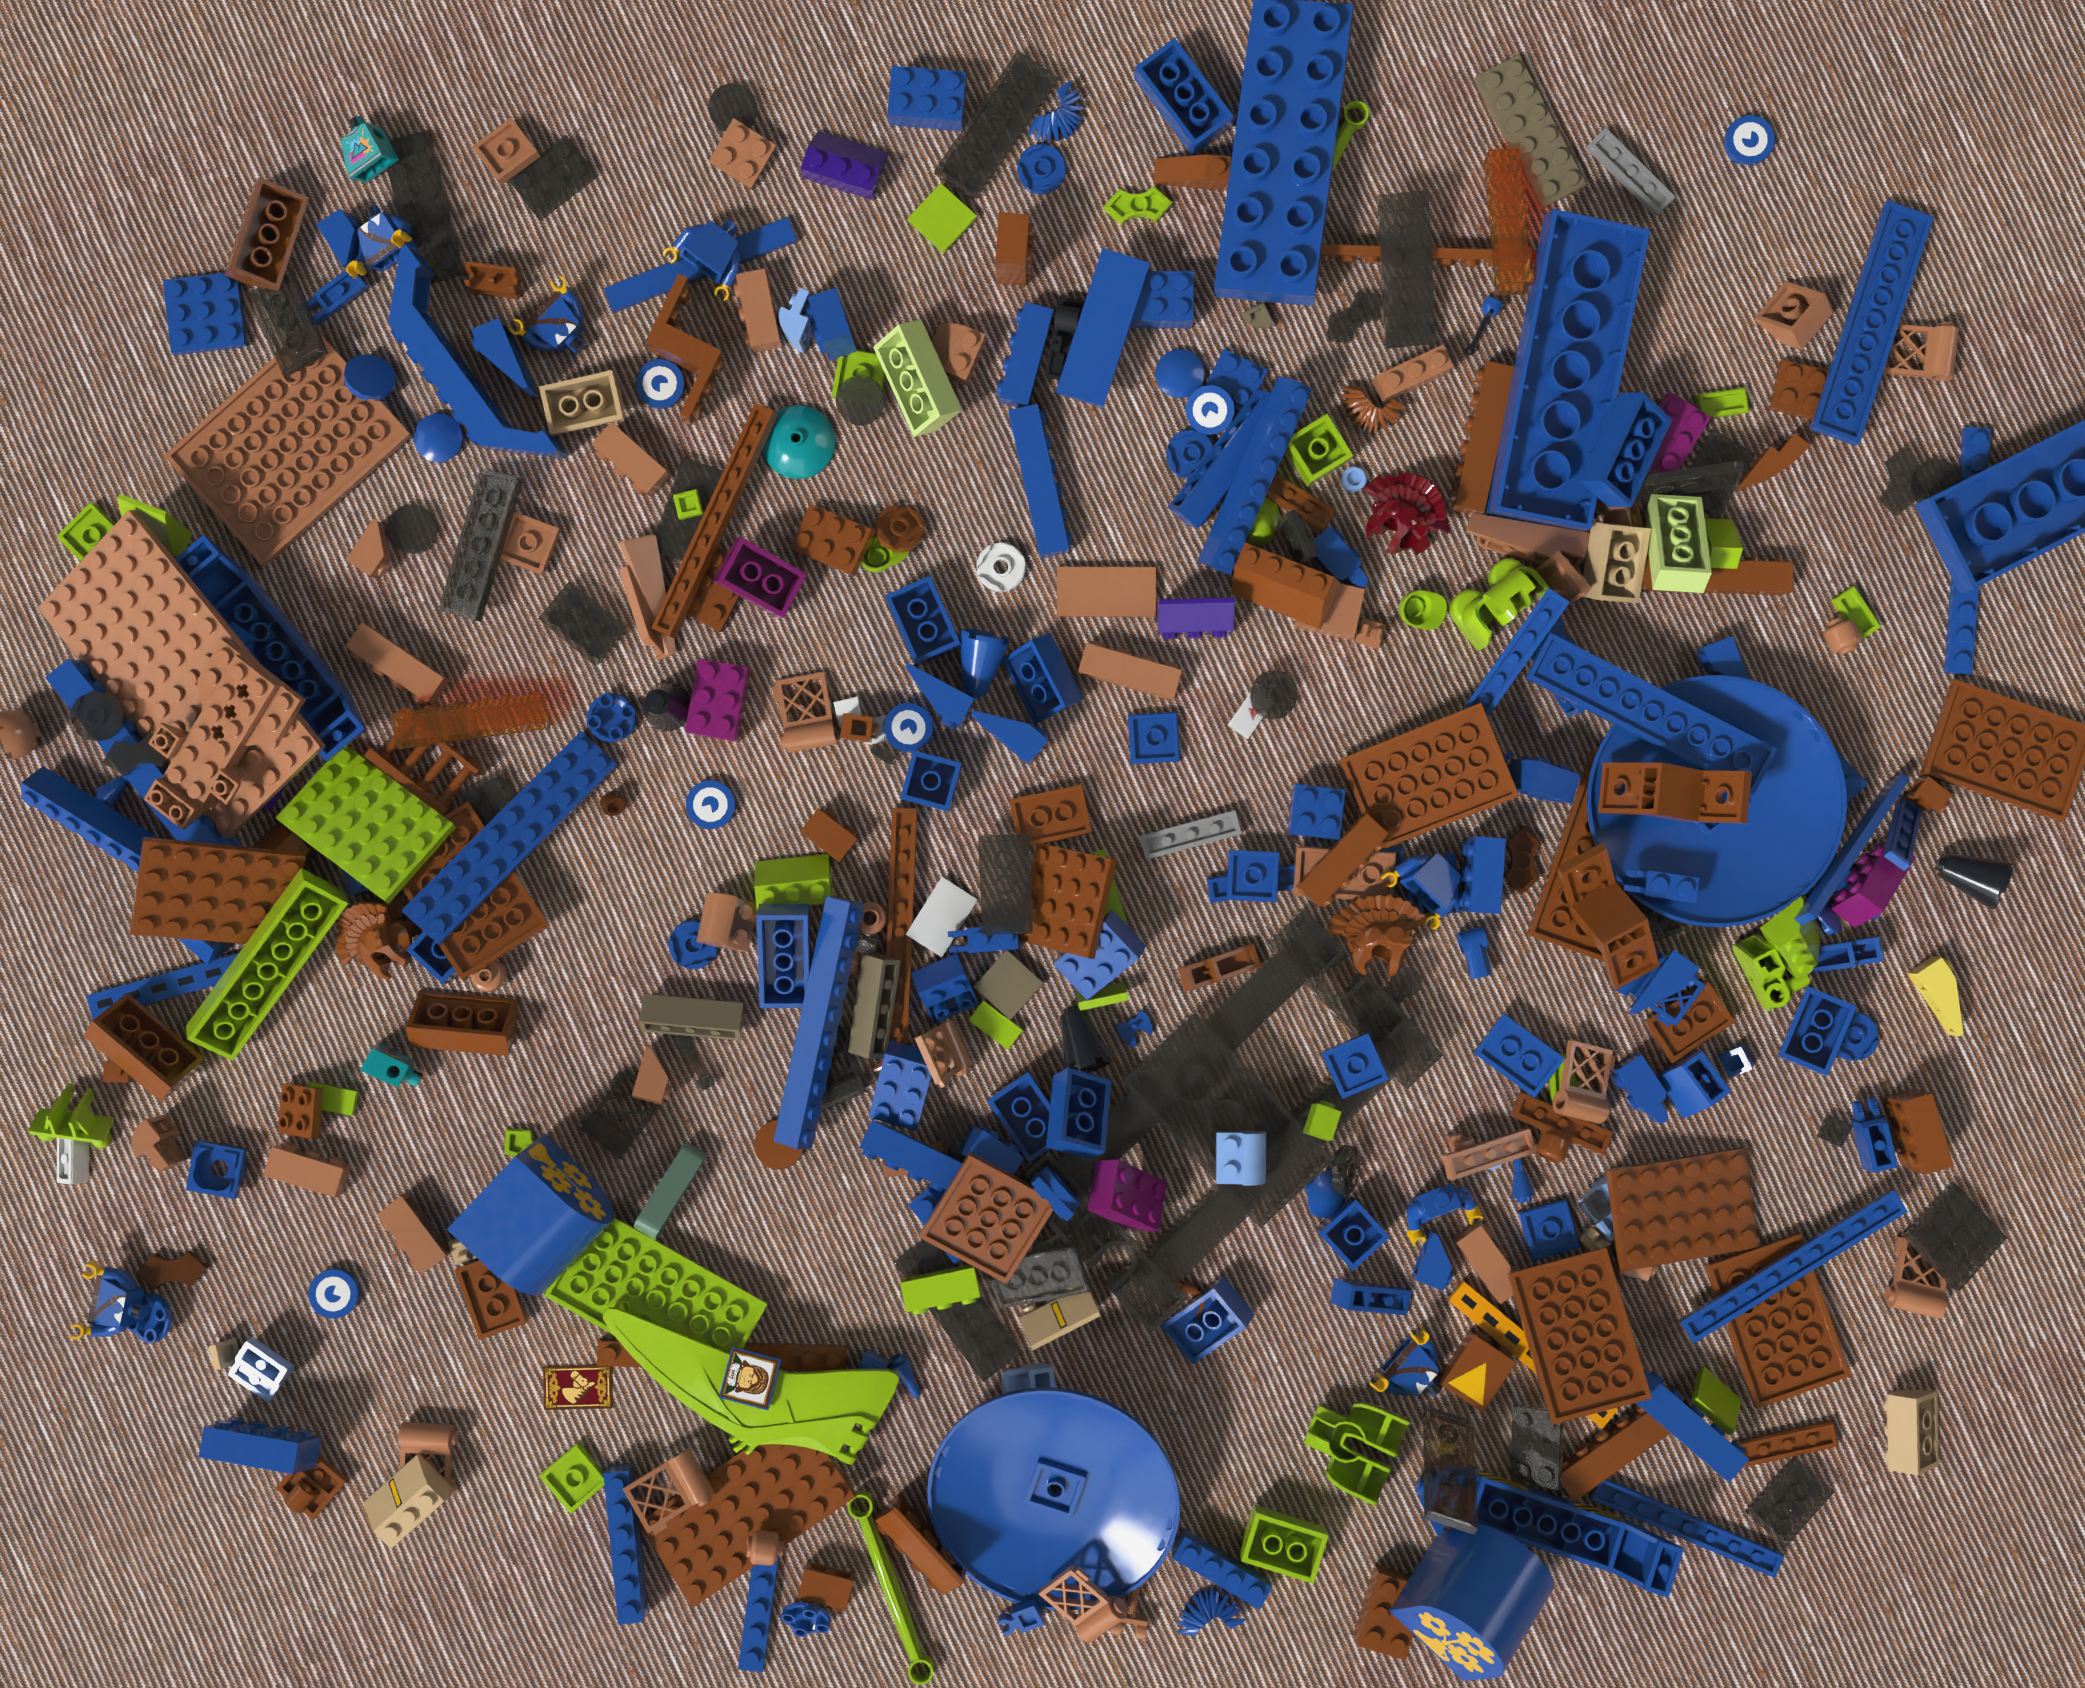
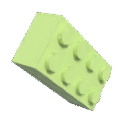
M922 320L898 324L873 347L914 437L937 431L962 411Z
M1651 494L1644 517L1646 528H1651L1648 553L1652 589L1704 593L1712 572L1702 497Z

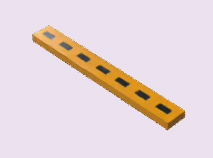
M1462 1280L1447 1300L1536 1373L1524 1331ZM1618 1409L1606 1410L1587 1415V1417L1603 1429Z

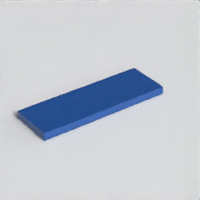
M1102 248L1056 389L1057 394L1104 408L1150 267L1149 262Z

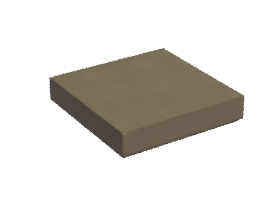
M1006 950L975 984L974 988L1011 1020L1041 987L1043 982Z

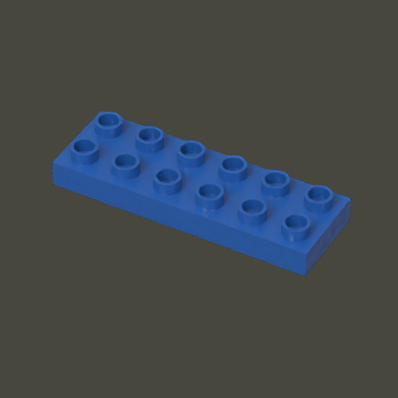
M1253 0L1214 284L1216 297L1315 306L1352 30L1353 4L1303 0Z
M1553 209L1544 215L1486 513L1577 531L1591 530L1597 496L1579 480L1617 401L1650 229Z
M2085 419L1914 504L1959 594L1975 589L2085 533Z

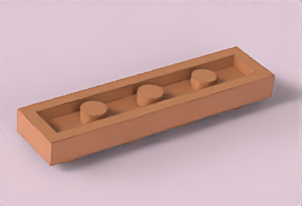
M1523 1128L1444 1154L1442 1158L1447 1179L1456 1180L1536 1153L1530 1128Z

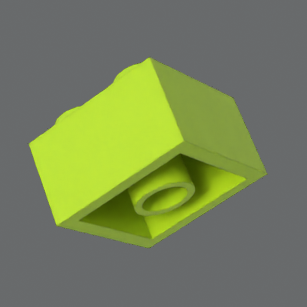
M1328 414L1293 434L1285 451L1307 488L1347 464L1353 457V454Z

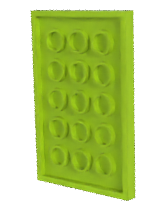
M348 746L326 762L276 817L281 824L388 904L456 828L452 822Z

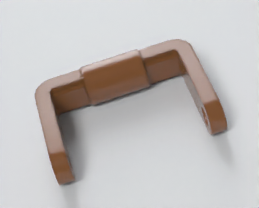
M1173 1279L1167 1287L1161 1305H1166L1174 1286L1194 1296L1199 1295L1202 1291L1198 1289V1286L1187 1281L1180 1282ZM1207 1300L1201 1303L1195 1317H1200Z

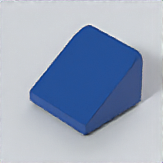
M1744 1042L1718 1055L1729 1078L1749 1071L1755 1065V1061Z

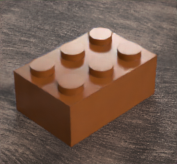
M999 212L995 258L997 284L1026 286L1027 278H1032L1034 223H1030L1029 214Z
M1908 1089L1884 1096L1886 1103L1884 1104V1111L1892 1123L1891 1135L1898 1144L1900 1150L1898 1158L1901 1165L1906 1169L1924 1175L1954 1167L1933 1093Z
M1374 1564L1353 1634L1357 1646L1406 1661L1414 1634L1389 1610L1410 1579L1411 1574Z

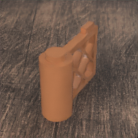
M1900 320L1897 333L1903 339L1892 346L1890 350L1899 361V364L1894 368L1885 367L1883 374L1923 377L1933 381L1952 380L1959 328L1954 327V323L1951 322L1939 323L1937 327L1903 325V320ZM1914 333H1926L1925 344L1920 348L1909 338ZM1904 341L1914 351L1906 359H1903L1895 350ZM1914 355H1917L1923 362L1922 370H1913L1907 364V361Z
M825 672L777 680L776 686L772 687L774 701H779L784 734H780L782 749H787L788 753L837 744ZM821 679L822 688L816 696L805 689L810 681ZM793 684L799 688V691L790 700L784 696L782 686ZM803 692L814 698L806 710L795 703ZM822 694L824 697V701L820 699ZM785 700L789 702V705L787 707L785 705ZM817 701L825 706L826 716L815 717L809 713ZM793 706L803 712L798 721L788 722L787 713Z
M953 1019L941 1023L915 1038L935 1085L939 1084L940 1088L950 1083L949 1078L956 1074L959 1077L971 1071L969 1066L973 1065L972 1060Z
M1568 1040L1560 1090L1553 1099V1110L1555 1113L1598 1124L1603 1123L1609 1117L1610 1108L1605 1099L1609 1073L1613 1071L1615 1056H1612L1613 1050ZM1575 1047L1580 1048L1584 1055V1058L1578 1063L1574 1057ZM1601 1053L1604 1054L1602 1065L1597 1067L1593 1057ZM1588 1062L1593 1072L1585 1077L1580 1067ZM1576 1072L1581 1081L1575 1087L1569 1086L1571 1075ZM1595 1077L1599 1082L1598 1092H1594L1589 1084Z
M1901 1233V1237H1896L1894 1252H1898L1894 1279L1893 1283L1887 1286L1884 1292V1299L1887 1301L1888 1306L1937 1319L1942 1318L1947 1307L1945 1290L1953 1245L1906 1233ZM1908 1240L1916 1241L1922 1251L1911 1257L1907 1251ZM1935 1247L1944 1248L1943 1258L1936 1263L1929 1251ZM1925 1255L1931 1267L1921 1272L1915 1260ZM1910 1264L1917 1276L1911 1280L1902 1279L1903 1269ZM1935 1270L1939 1276L1938 1287L1930 1286L1924 1276Z
M402 1422L398 1434L400 1469L409 1462L407 1460V1453H419L453 1487L447 1497L449 1499L451 1494L456 1492V1477H451L452 1447L458 1443L459 1431L455 1430V1426L452 1424ZM445 1455V1465L439 1469L430 1460L432 1456Z
M690 1447L623 1488L646 1532L650 1533L653 1531L654 1535L668 1527L667 1521L691 1506L698 1504L701 1507L713 1499L711 1494L715 1492ZM666 1469L670 1476L668 1488L654 1485L656 1474ZM652 1477L651 1483L644 1482ZM672 1483H674L677 1490L671 1489ZM638 1485L649 1487L646 1501L635 1499L631 1489ZM652 1488L667 1491L663 1506L649 1502ZM670 1492L679 1494L685 1503L677 1509L666 1507ZM639 1504L645 1505L643 1511L640 1508ZM648 1506L662 1510L660 1519L652 1525L649 1524L645 1517ZM665 1510L671 1512V1513H669L668 1515H666L665 1517H663V1516H664V1513H665Z
M1071 1565L1040 1588L1039 1595L1076 1626L1077 1633L1083 1641L1091 1643L1126 1618L1127 1605L1123 1599L1117 1596L1109 1597L1089 1579L1090 1575L1081 1567L1076 1568ZM1072 1576L1079 1582V1585L1067 1584L1066 1579ZM1050 1591H1063V1597L1054 1596ZM1067 1591L1080 1593V1599L1068 1598ZM1085 1594H1093L1098 1599L1096 1601L1085 1600ZM1069 1606L1081 1607V1612L1076 1615L1069 1609Z

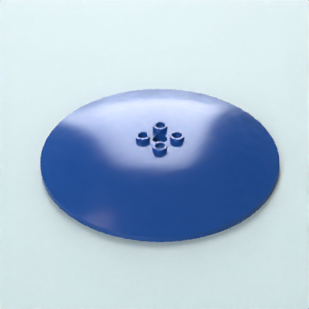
M1707 675L1675 681L1660 687L1665 692L1777 748V751L1755 794H1750L1747 824L1683 822L1648 815L1598 813L1603 763H1666L1702 770L1613 724L1597 750L1588 779L1587 815L1595 846L1602 843L1607 849L1614 878L1623 889L1628 884L1638 887H1644L1645 878H1633L1626 875L1627 869L1644 872L1649 870L1700 878L1696 903L1643 896L1641 893L1626 891L1642 905L1672 920L1704 927H1729L1756 922L1782 911L1797 898L1803 897L1817 883L1833 860L1842 838L1847 813V791L1841 762L1832 742L1820 724L1804 707L1777 689L1757 681L1727 675ZM1625 783L1621 786V794L1625 791ZM1727 791L1724 792L1722 795L1723 803H1725L1728 798Z
M1054 1387L1026 1388L1001 1394L977 1405L961 1417L947 1432L938 1446L928 1477L927 1497L930 1518L943 1548L954 1558L955 1564L960 1569L964 1567L967 1576L999 1597L1017 1604L1035 1600L1039 1609L1056 1610L1039 1595L1040 1588L1071 1565L1076 1568L1081 1567L1090 1575L1089 1579L1109 1597L1114 1595L1121 1598L1141 1586L1161 1566L1174 1543L1180 1517L1178 1481L1173 1466L1158 1440L1142 1423L1122 1408L1097 1396L1076 1390ZM1057 1484L1062 1490L1052 1491L1049 1486ZM1072 1576L1066 1579L1067 1584L1079 1585V1582ZM1050 1591L1054 1596L1063 1597V1591ZM1067 1591L1068 1598L1080 1599V1593ZM1085 1594V1600L1096 1601L1098 1599L1093 1594ZM1069 1606V1609L1081 1610V1607Z

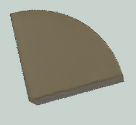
M1264 302L1241 314L1248 324L1256 328L1266 329L1275 325Z

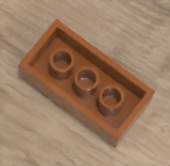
M126 993L96 1017L84 1034L87 1040L160 1102H163L194 1075L205 1059L129 993Z

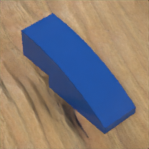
M1876 935L1820 945L1818 963L1811 973L1883 962L1885 956L1881 936Z

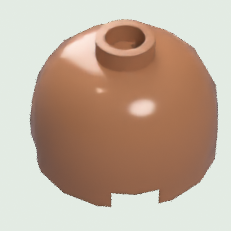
M1 711L0 738L4 751L8 754V760L27 756L34 751L37 746V737L41 736L38 722H32L29 715L23 711Z

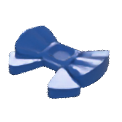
M1139 1010L1135 1018L1127 1023H1117L1116 1028L1119 1035L1126 1040V1045L1136 1047L1137 1042L1134 1032L1141 1029L1151 1035L1153 1025L1148 1015L1143 1010Z

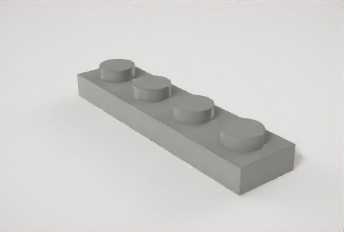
M1606 127L1586 147L1655 217L1675 198Z
M1236 810L1141 835L1139 838L1145 860L1241 835L1242 832Z

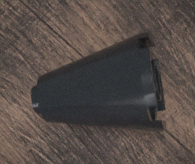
M662 682L654 685L646 693L643 700V714L648 723L654 728L661 731H673L686 724L691 698L682 686L673 682Z
M1947 853L1945 857H1939L1935 870H1938L1940 878L1985 907L1994 910L2001 901L1996 898L1997 895L1999 896L2002 892L2005 893L2013 872L2011 866L2013 863Z
M1077 1005L1063 1009L1064 1013L1060 1015L1065 1069L1072 1068L1090 1073L1108 1066L1109 1062H1114L1113 1055L1085 1010L1081 1011Z

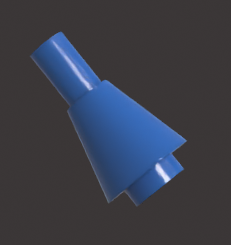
M124 775L116 777L95 788L97 791L95 797L105 805L110 804L114 807L128 786L129 781Z
M1521 1157L1513 1160L1515 1174H1513L1511 1199H1517V1203L1531 1202V1196H1536L1528 1175L1524 1171L1523 1159Z
M899 1353L891 1357L887 1369L897 1372L899 1381L908 1388L913 1398L919 1397L922 1392L915 1382L909 1356Z

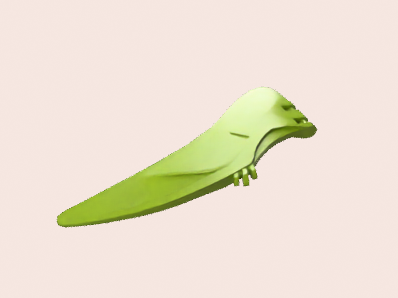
M610 1307L603 1314L605 1324L618 1341L660 1385L701 1417L731 1434L732 1436L729 1438L731 1444L740 1440L732 1448L736 1453L746 1445L748 1447L744 1453L747 1455L758 1445H794L824 1452L838 1458L839 1461L853 1465L857 1459L856 1454L858 1450L863 1449L869 1438V1431L874 1429L878 1420H880L895 1393L899 1381L897 1372L889 1369H839L815 1372H788L780 1369L769 1410H764L719 1398L730 1357L729 1352L618 1308ZM856 1423H858V1424H861V1427L858 1428V1427H856V1426H854V1425H855ZM843 1444H845V1445H848L849 1448L846 1449V1448H843L842 1446H843Z

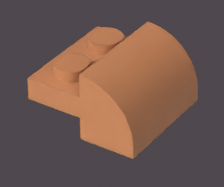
M707 893L696 942L719 948L725 947L749 952L757 915L756 903L738 899L737 896Z
M166 1114L145 1119L134 1130L131 1144L136 1158L148 1155L149 1163L154 1168L159 1169L160 1172L179 1166L188 1160L173 1140L181 1133Z

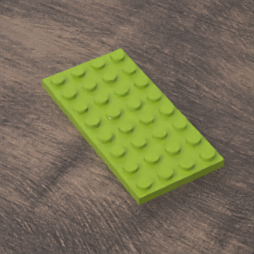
M615 1216L613 1221L544 1294L545 1297L612 1335L614 1334L603 1319L604 1312L610 1307L621 1309L731 1353L733 1346L744 1349L769 1304L663 1243L651 1239Z

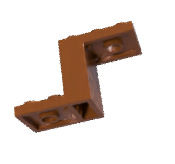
M678 273L646 343L650 352L698 375L680 412L681 421L691 426L693 421H699L703 412L702 402L704 398L707 400L710 398L714 389L712 381L715 376L719 378L725 364H723L724 359H722L721 350L676 328L681 317L679 314L682 305H687L692 294L688 278Z
M1603 763L1598 813L1648 815L1683 822L1747 824L1752 772L1703 771L1666 763ZM1625 783V791L1621 794V786ZM1727 791L1728 798L1726 802L1723 803L1722 795L1724 792Z
M1602 843L1557 867L1570 914L1601 951L1610 984L1615 990L1660 966L1648 919L1616 883L1607 849Z

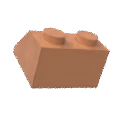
M1785 281L1754 319L1782 344L1802 350L1830 318L1833 311L1825 293Z
M941 322L932 344L948 379L967 387L986 344V334L961 324Z

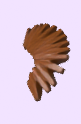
M1342 386L1343 390L1350 392L1341 395V398L1348 399L1341 402V404H1348L1342 408L1343 410L1353 408L1346 417L1348 418L1359 412L1351 424L1354 426L1359 423L1357 429H1359L1365 422L1363 432L1369 426L1368 433H1371L1374 426V433H1377L1378 421L1381 423L1384 431L1387 430L1384 418L1396 424L1397 422L1394 420V417L1399 420L1401 417L1393 409L1405 411L1407 409L1395 399L1387 403L1383 408H1377L1365 397L1361 387Z

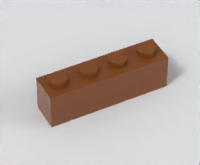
M1367 813L1362 814L1295 887L1316 907L1328 906L1336 897L1333 893L1339 887L1342 889L1346 887L1353 879L1351 874L1357 868L1361 870L1370 861L1368 856L1372 851L1378 852L1387 843L1385 838L1389 833Z

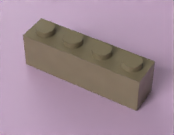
M862 954L848 1047L849 1053L867 1059L884 1058L889 1043L901 960L881 954Z
M662 993L644 994L639 1024L642 1032L741 1041L745 1009L743 1003L732 999L716 1001L709 997L694 999L685 995L672 997L665 996Z

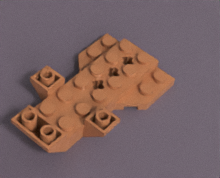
M228 639L220 640L197 679L203 710L191 730L187 732L166 723H160L148 743L167 759L173 758L162 778L155 779L144 800L182 830L189 827L205 813L217 798L226 805L231 803L242 784L237 764L248 746L281 741L306 700Z

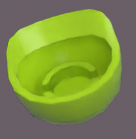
M1266 497L1245 543L1258 548L1266 546L1271 542L1279 519L1277 504Z
M874 535L861 562V566L866 571L872 573L884 572L886 569L905 560L909 551L894 552L886 549L879 543L876 535Z
M1423 590L1409 591L1402 597L1398 613L1407 625L1419 629L1434 630L1444 621L1447 604L1444 597L1437 593Z

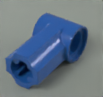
M1483 927L1458 932V944L1462 954L1465 955L1470 979L1492 975L1486 950L1488 948V941Z

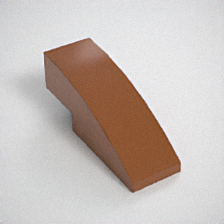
M1794 433L1787 437L1777 450L1770 446L1760 454L1734 486L1733 490L1738 492L1751 488L1773 477L1796 461L1810 445Z
M1254 943L1177 969L1184 990L1188 992L1262 966Z

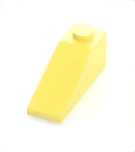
M1930 957L1907 974L1947 1033L1953 1036H1961L1963 1034L1956 977L1952 973L1953 967L1942 957Z

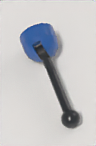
M1485 297L1481 308L1484 318L1470 346H1467L1465 349L1467 355L1471 356L1475 353L1474 347L1488 319L1496 317L1501 312L1504 306L1501 301L1493 297Z

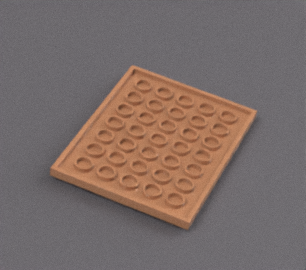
M312 324L163 455L264 567L272 562L413 436L381 400H363L348 390L344 382V371L347 362Z

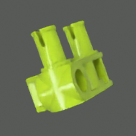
M1754 934L1734 944L1732 947L1757 999L1766 1011L1785 1006L1791 1000L1792 993L1811 985L1808 975L1802 976L1798 980L1794 976L1785 981L1782 977L1786 968L1775 947L1767 942L1764 935ZM1761 960L1764 965L1761 966L1758 961ZM1772 990L1776 991L1775 999L1770 998Z

